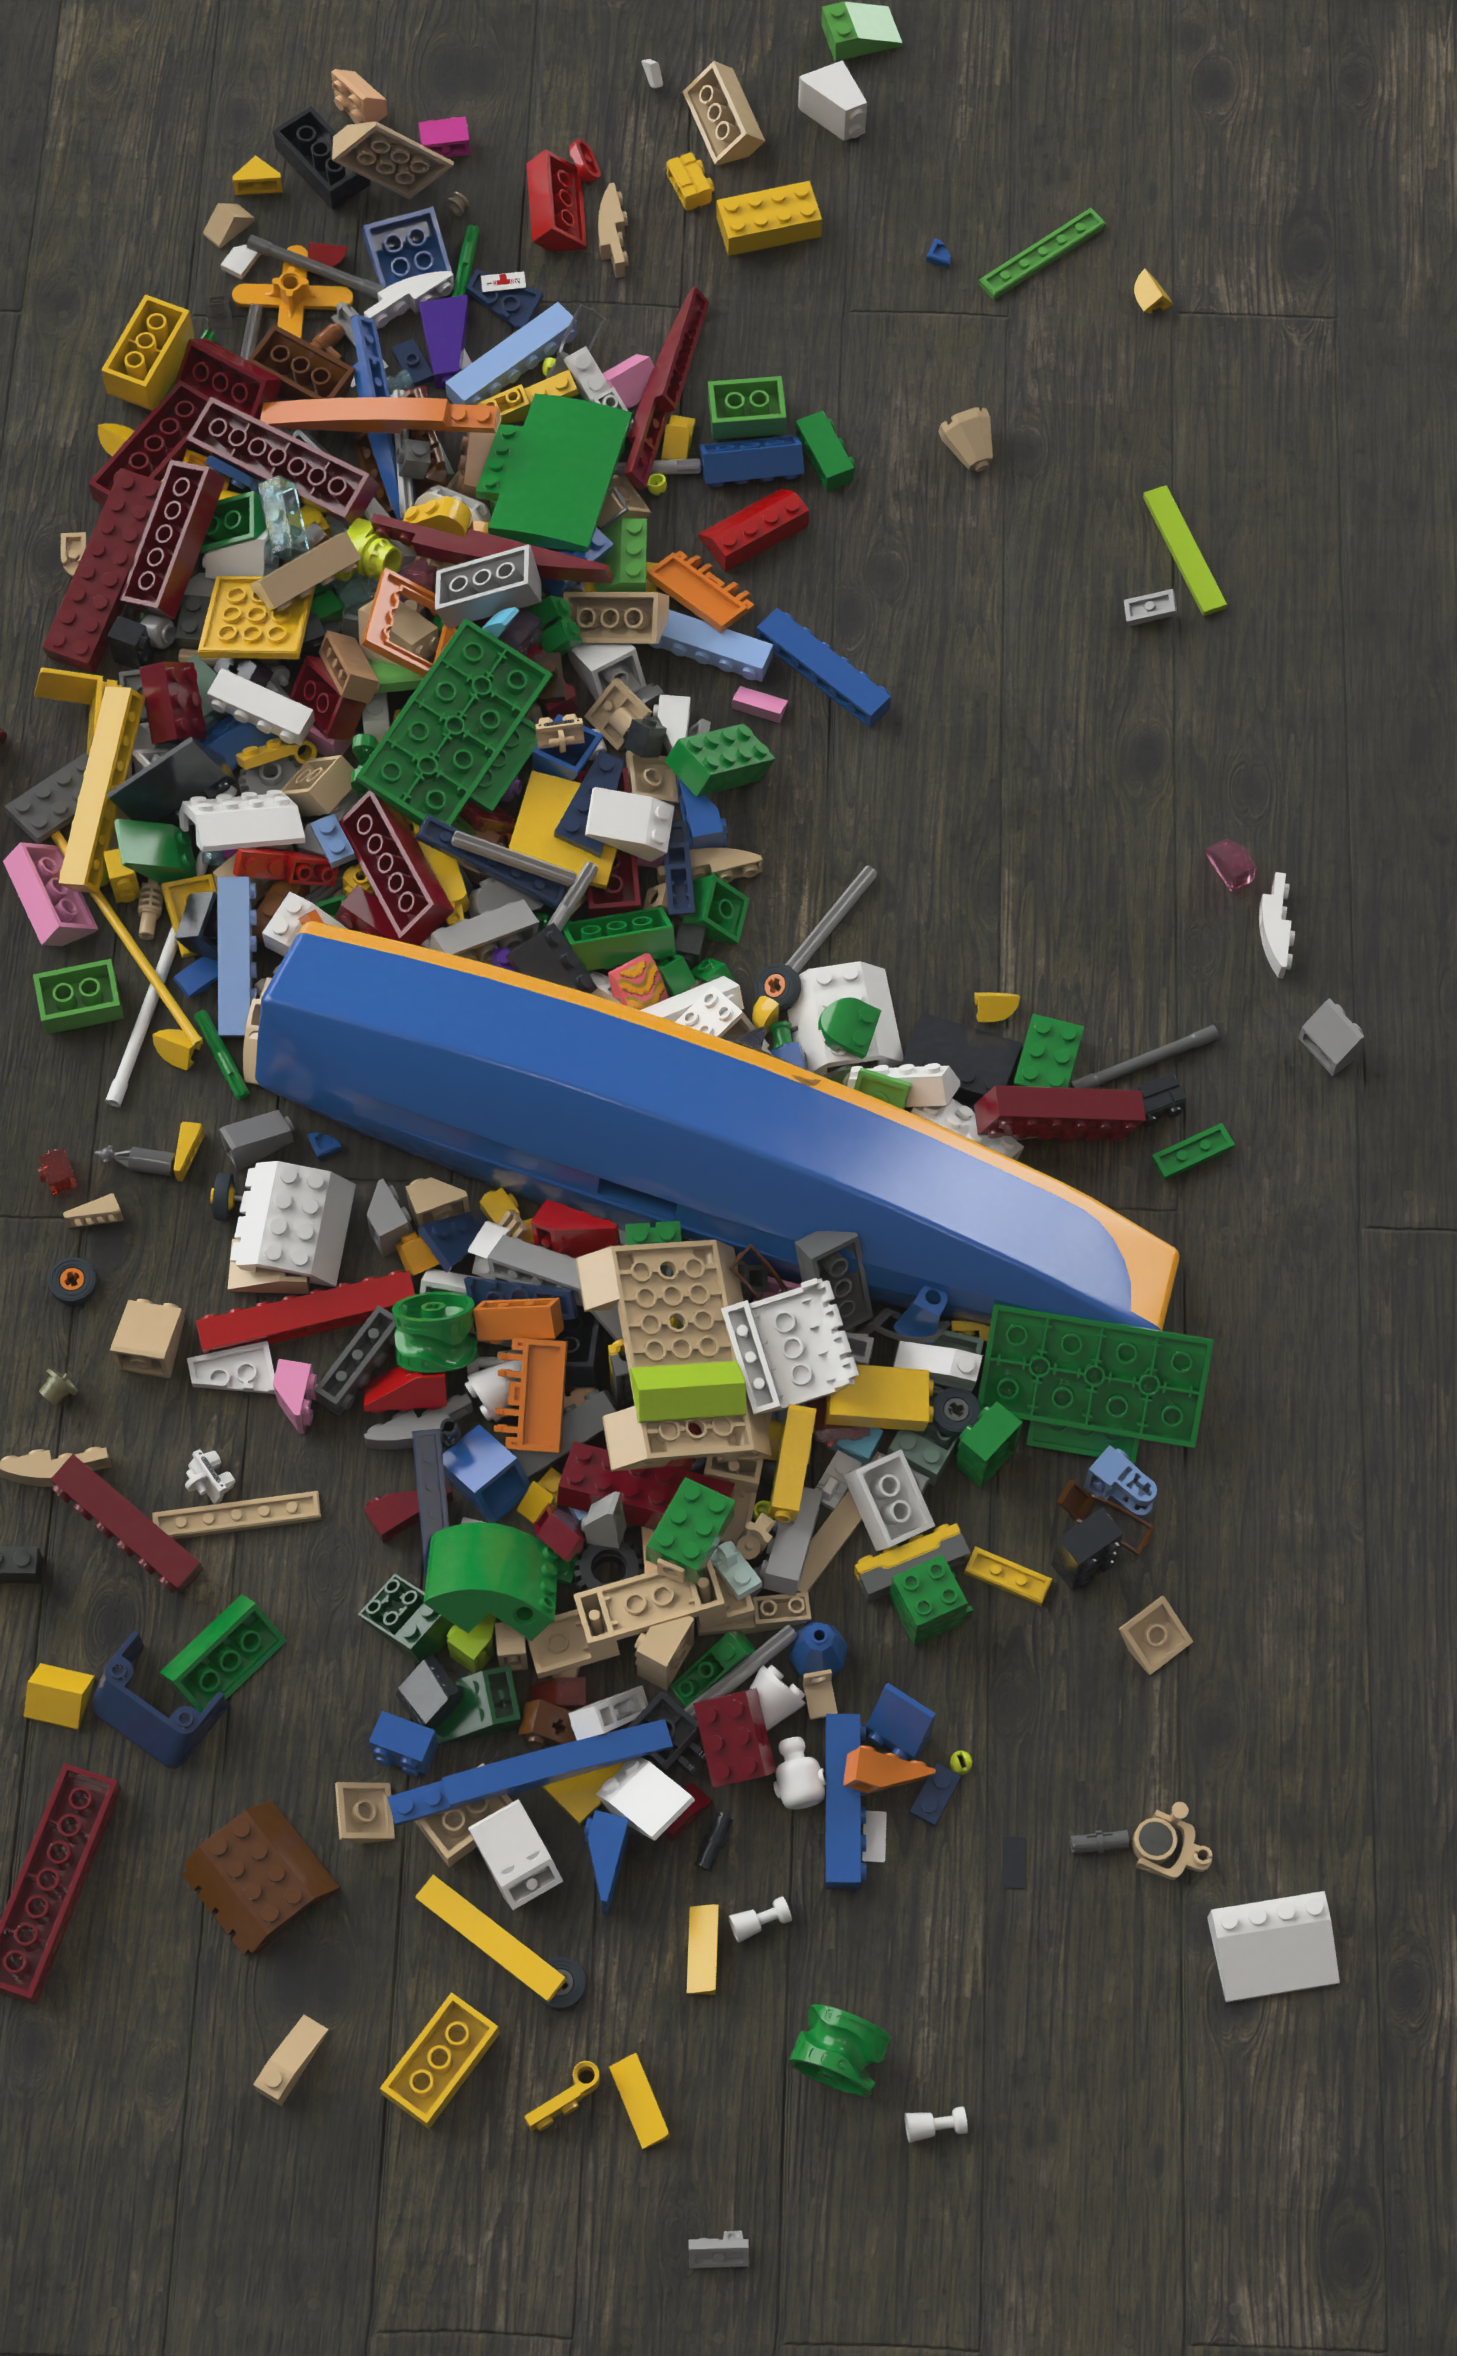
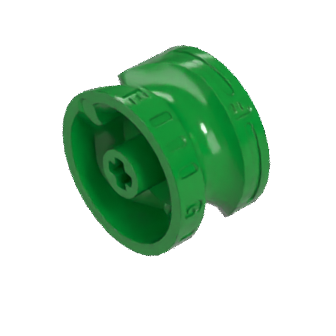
M443 1291L416 1294L398 1301L392 1308L393 1319L397 1327L394 1336L397 1364L406 1370L414 1372L437 1373L456 1370L473 1363L479 1355L477 1336L469 1332L475 1322L473 1312L475 1308L474 1300L461 1293Z
M811 2005L808 2012V2025L811 2030L799 2033L788 2061L789 2064L801 2074L823 2085L851 2095L869 2097L874 2088L875 2081L868 2074V2065L879 2063L885 2059L888 2047L892 2041L891 2036L878 2026L851 2013L825 2005Z

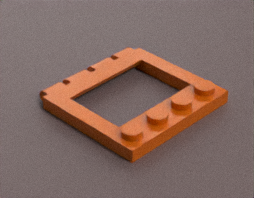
M385 568L380 575L361 645L425 677L434 663L390 642L389 636L401 594L436 612L435 593ZM445 623L443 624L434 662L460 625L448 628Z

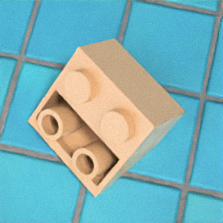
M334 69L331 72L335 96L334 102L341 111L344 110L350 115L355 124L379 122L388 115L386 99L355 71Z

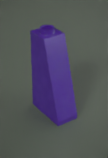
M467 295L419 302L420 318L436 389L446 388L445 382L462 371L469 316Z

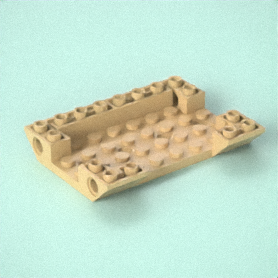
M718 1240L610 1246L576 1258L584 1312L611 1310L617 1303L628 1370L635 1367L737 1361L721 1308L744 1301L740 1280L729 1269L736 1260L734 1247ZM660 1266H669L673 1271V1276L667 1277L663 1275ZM671 1317L678 1318L682 1322V1328H673L669 1319ZM747 1391L745 1416L638 1423L636 1408L633 1406L602 1417L611 1471L665 1467L671 1460L717 1456L718 1462L772 1457L764 1413L754 1415ZM695 1423L699 1425L701 1435H693L688 1429V1424Z

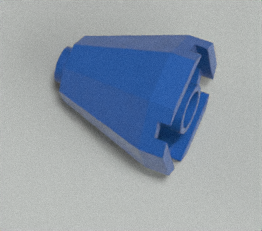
M812 1621L796 1631L797 1638L790 1644L788 1659L800 1677L803 1678V1674L829 1669H831L832 1676L843 1670L848 1644L836 1626Z

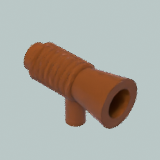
M338 322L329 324L309 344L342 360L343 356L333 347L343 339L345 330Z

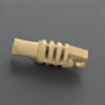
M148 878V883H141L138 914L141 917L139 938L143 940H152L154 938L156 920L161 916L163 904L161 885Z

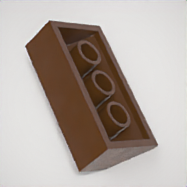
M275 324L247 359V361L283 379L279 392L293 400L346 398L355 374V368Z

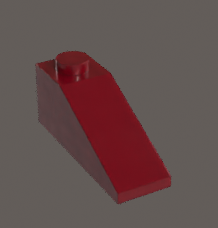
M449 1486L446 1487L447 1504L454 1500ZM417 1490L390 1493L383 1497L377 1496L370 1500L366 1505L367 1507L364 1508L366 1519L383 1544L420 1521Z

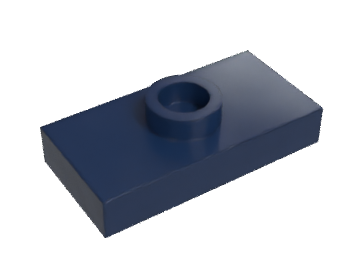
M414 339L391 347L392 354L412 389L434 380L433 373Z

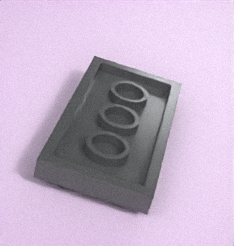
M82 754L4 806L5 813L37 844H40L73 821L89 758L88 754Z

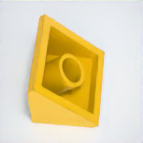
M40 1663L27 1683L24 1718L79 1730L95 1676Z

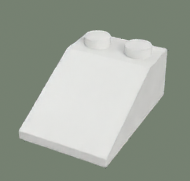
M594 787L592 789L585 836L651 862L668 851L674 806L649 796Z
M289 891L262 934L265 947L285 957L303 926L298 918L316 909L324 924L348 928L312 902Z
M642 1757L626 1761L622 1768L612 1778L608 1779L596 1793L611 1814L629 1818L630 1827L654 1841L695 1801L683 1788Z

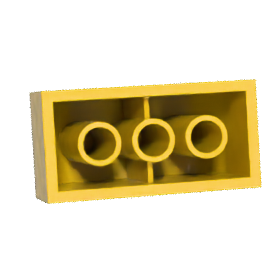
M148 295L143 297L101 370L108 395L151 411L156 408L177 377L188 340L194 339L189 310Z

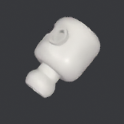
M791 1737L780 1741L779 1751L784 1756L785 1762L777 1767V1781L774 1782V1790L777 1797L781 1798L786 1808L792 1810L819 1804L826 1795L824 1786L826 1781L823 1776L824 1769H820L816 1759L804 1756L805 1742L801 1737Z

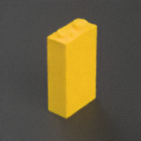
M856 1364L859 1376L853 1378L855 1384L835 1394L826 1396V1424L924 1431L928 1423L933 1420L934 1410L933 1406H929V1396L932 1397L934 1383L933 1380H929V1370Z

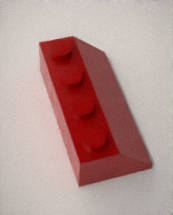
M544 150L526 163L532 242L548 251L585 249L587 247L582 180L577 174L578 170L570 162L548 150Z
M781 488L698 534V537L724 572H727L809 526V509L796 492Z

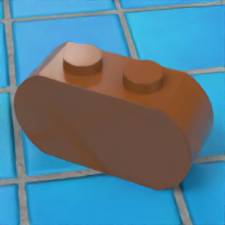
M275 880L256 910L257 925H252V936L257 937V942L265 945L262 932L289 891L305 898L310 893V885L289 884L285 880Z

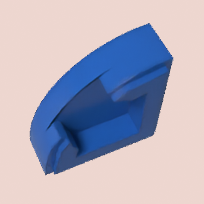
M935 238L928 252L926 262L949 269L951 260L949 251L942 241Z
M318 1132L307 1134L318 1160L343 1150L339 1141L334 1137L332 1138Z

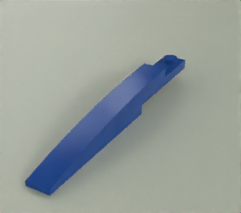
M356 314L350 320L358 357V363L352 366L355 368L354 378L358 397H390L375 320ZM368 432L377 466L397 519L403 521L400 517L394 433ZM412 478V482H413V496H414V504H415V502H416V500H417V496H416L414 481H413V478Z
M664 1719L565 1743L443 1777L442 1781L388 1796L394 1824L399 1826L504 1794L508 1796L653 1754L673 1748V1744Z

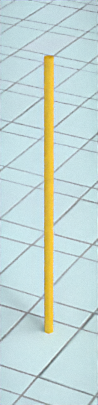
M57 831L51 835V838L65 857L68 843L61 832ZM99 890L98 893H90L192 1045L199 1047L203 1040L102 892Z

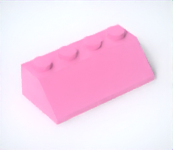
M20 842L3 862L41 945L63 946L95 933L98 927L82 893L72 891L58 883L64 861V855L58 846Z

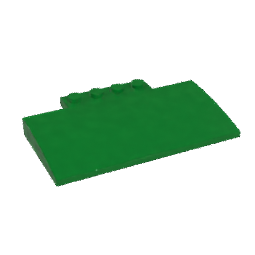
M535 394L524 426L499 424L475 491L477 499L497 500L488 525V533L541 548L588 552L633 418L632 412L585 400Z
M465 618L363 765L355 780L420 827L427 814L452 826L468 801L492 814L537 745L536 725L525 717L549 683L552 673Z
M994 1303L978 1396L980 1412L986 1406L991 1408L997 1401L1015 1417L1030 1420L1026 1443L1029 1446L1100 1457L1110 1445L1115 1450L1118 1448L1125 1452L1132 1463H1136L1139 1439L1195 1448L1214 1339Z

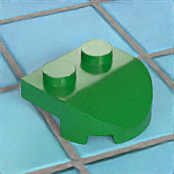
M842 998L833 1002L822 1011L818 1020V1030L822 1031L825 1038L824 1043L831 1050L841 1049L863 1059L867 1056L882 1010L856 998Z

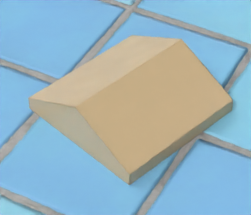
M631 751L625 753L630 793L653 797L670 805H677L679 803L676 776L664 762L667 758L666 756L640 757Z
M1164 1596L1159 1597L1119 1628L1129 1652L1150 1675L1193 1643V1640Z
M335 1783L339 1840L363 1844L395 1839L393 1816L388 1801V1796H391L390 1783Z

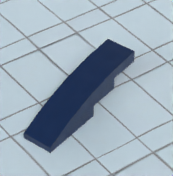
M687 821L672 822L668 851L664 854L669 916L695 914Z

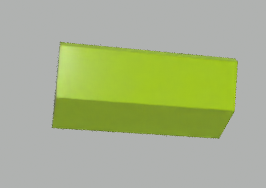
M738 1361L635 1367L629 1369L638 1423L746 1415V1382Z

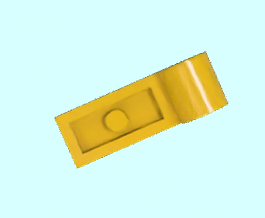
M280 738L268 740L266 745L244 748L242 753L236 754L238 765L245 770L290 755L299 763L305 764L309 759L316 758L317 750L315 745L305 738L302 745H306V750L303 754L298 755L300 745L295 743L288 744Z
M590 2061L578 2063L573 2070L574 2085L524 2116L531 2132L535 2129L539 2131L546 2129L554 2123L553 2118L562 2112L564 2115L570 2114L579 2107L578 2102L583 2097L597 2089L600 2083L599 2070L594 2063ZM583 2071H591L595 2077L592 2082L584 2084L578 2080L579 2074Z

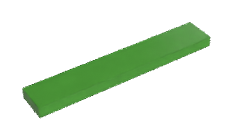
M1092 208L1086 210L979 279L980 287L993 300L997 299L1104 230L1106 222Z

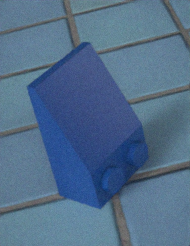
M677 776L678 800L683 821H687L690 850L723 848V846H727L725 818H720L718 808L706 795L696 797Z
M887 1683L866 1726V1734L869 1741L878 1747L884 1745L892 1753L901 1756L903 1760L909 1762L916 1761L932 1736L936 1714Z
M595 1810L593 1819H587L584 1835H586L585 1842L589 1845V1853L602 1913L608 1915L630 1833L629 1818Z

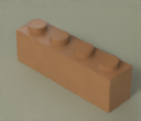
M501 414L499 415L497 429L499 427V424H501ZM466 432L460 447V451H464V455H461L459 459L458 470H462V474H458L456 489L460 490V494L488 506L490 500L477 499L475 491L496 433Z
M327 630L318 653L341 697L370 704L373 696H376L379 691V680L356 638Z

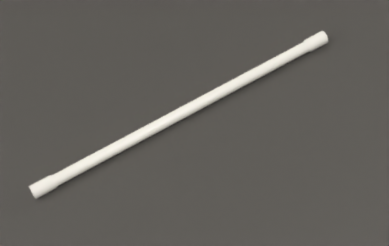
M231 786L228 791L221 794H229L235 797L237 789ZM200 849L195 865L197 876L205 875L213 851L203 852ZM173 927L170 929L155 970L163 983L166 981L178 948ZM151 983L118 1072L112 1081L105 1100L107 1104L114 1107L121 1106L128 1087V1080L160 997Z

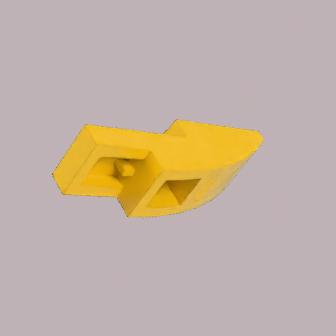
M566 370L525 389L520 384L481 401L477 405L498 406L502 415L501 424H509L526 420L535 394L571 398L579 394L570 370Z

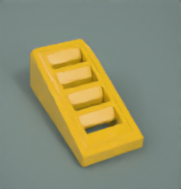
M181 1123L173 1169L177 1181L184 1180L204 1138L205 1131L201 1123Z

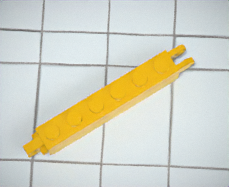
M405 817L407 824L413 825L414 830L412 833L416 838L420 826ZM417 840L455 910L446 919L448 926L457 924L464 919V912H467L470 907L457 860Z

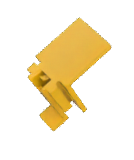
M41 668L34 696L90 705L86 753L89 755L105 688L121 687V685H117L115 680L107 679V682H104L103 676Z

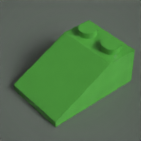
M844 1L822 7L821 26L835 61L902 46L900 35L890 9L887 6Z

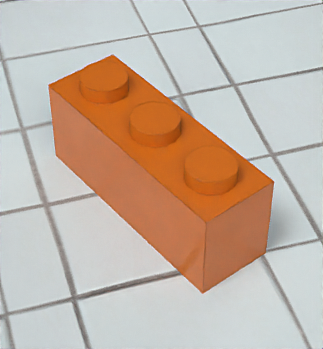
M560 1298L482 1301L473 1309L478 1341H488L490 1344L501 1343L504 1340H512V1338L555 1340L564 1330Z

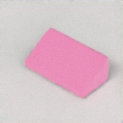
M742 686L739 687L732 699V709L777 723L781 722L788 704V700Z

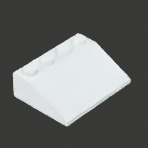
M1325 1891L1210 1911L1207 1919L1226 2003L1340 1983L1332 1923Z

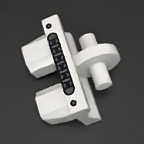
M199 1449L192 1454L194 1458L188 1465L190 1469L186 1472L190 1479L186 1482L185 1487L189 1492L198 1490L200 1495L207 1493L212 1502L217 1504L222 1501L224 1493L233 1488L235 1479L228 1471L217 1475L215 1469L220 1467L221 1460L216 1451L203 1454Z

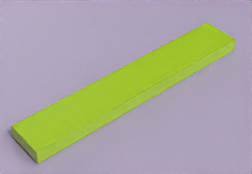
M1167 485L1144 492L1143 498L1202 616L1204 617L1226 609L1227 603Z

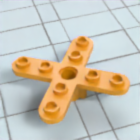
M293 245L287 248L289 251L308 258V252L302 246ZM283 261L282 275L279 278H273V284H240L233 289L232 297L234 303L240 307H250V304L254 303L255 305L263 306L262 308H279L278 327L302 339L304 309L337 310L336 306L340 302L348 303L349 305L353 304V293L347 287L311 286L307 279V270Z

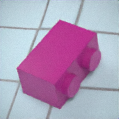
M466 117L418 122L422 146L446 158L471 155Z

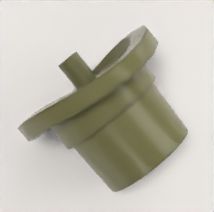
M50 1368L46 1370L50 1376L39 1392L52 1404L57 1406L69 1393L74 1396L78 1393L76 1386L68 1379L70 1376L67 1373L63 1376Z

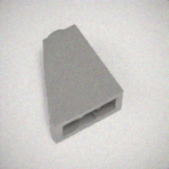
M279 1110L226 1125L219 1129L225 1152L237 1171L294 1142L292 1131L295 1130L288 1116L283 1118Z

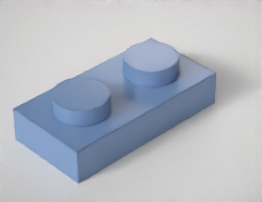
M334 814L310 824L311 830L332 869L356 859L355 853Z

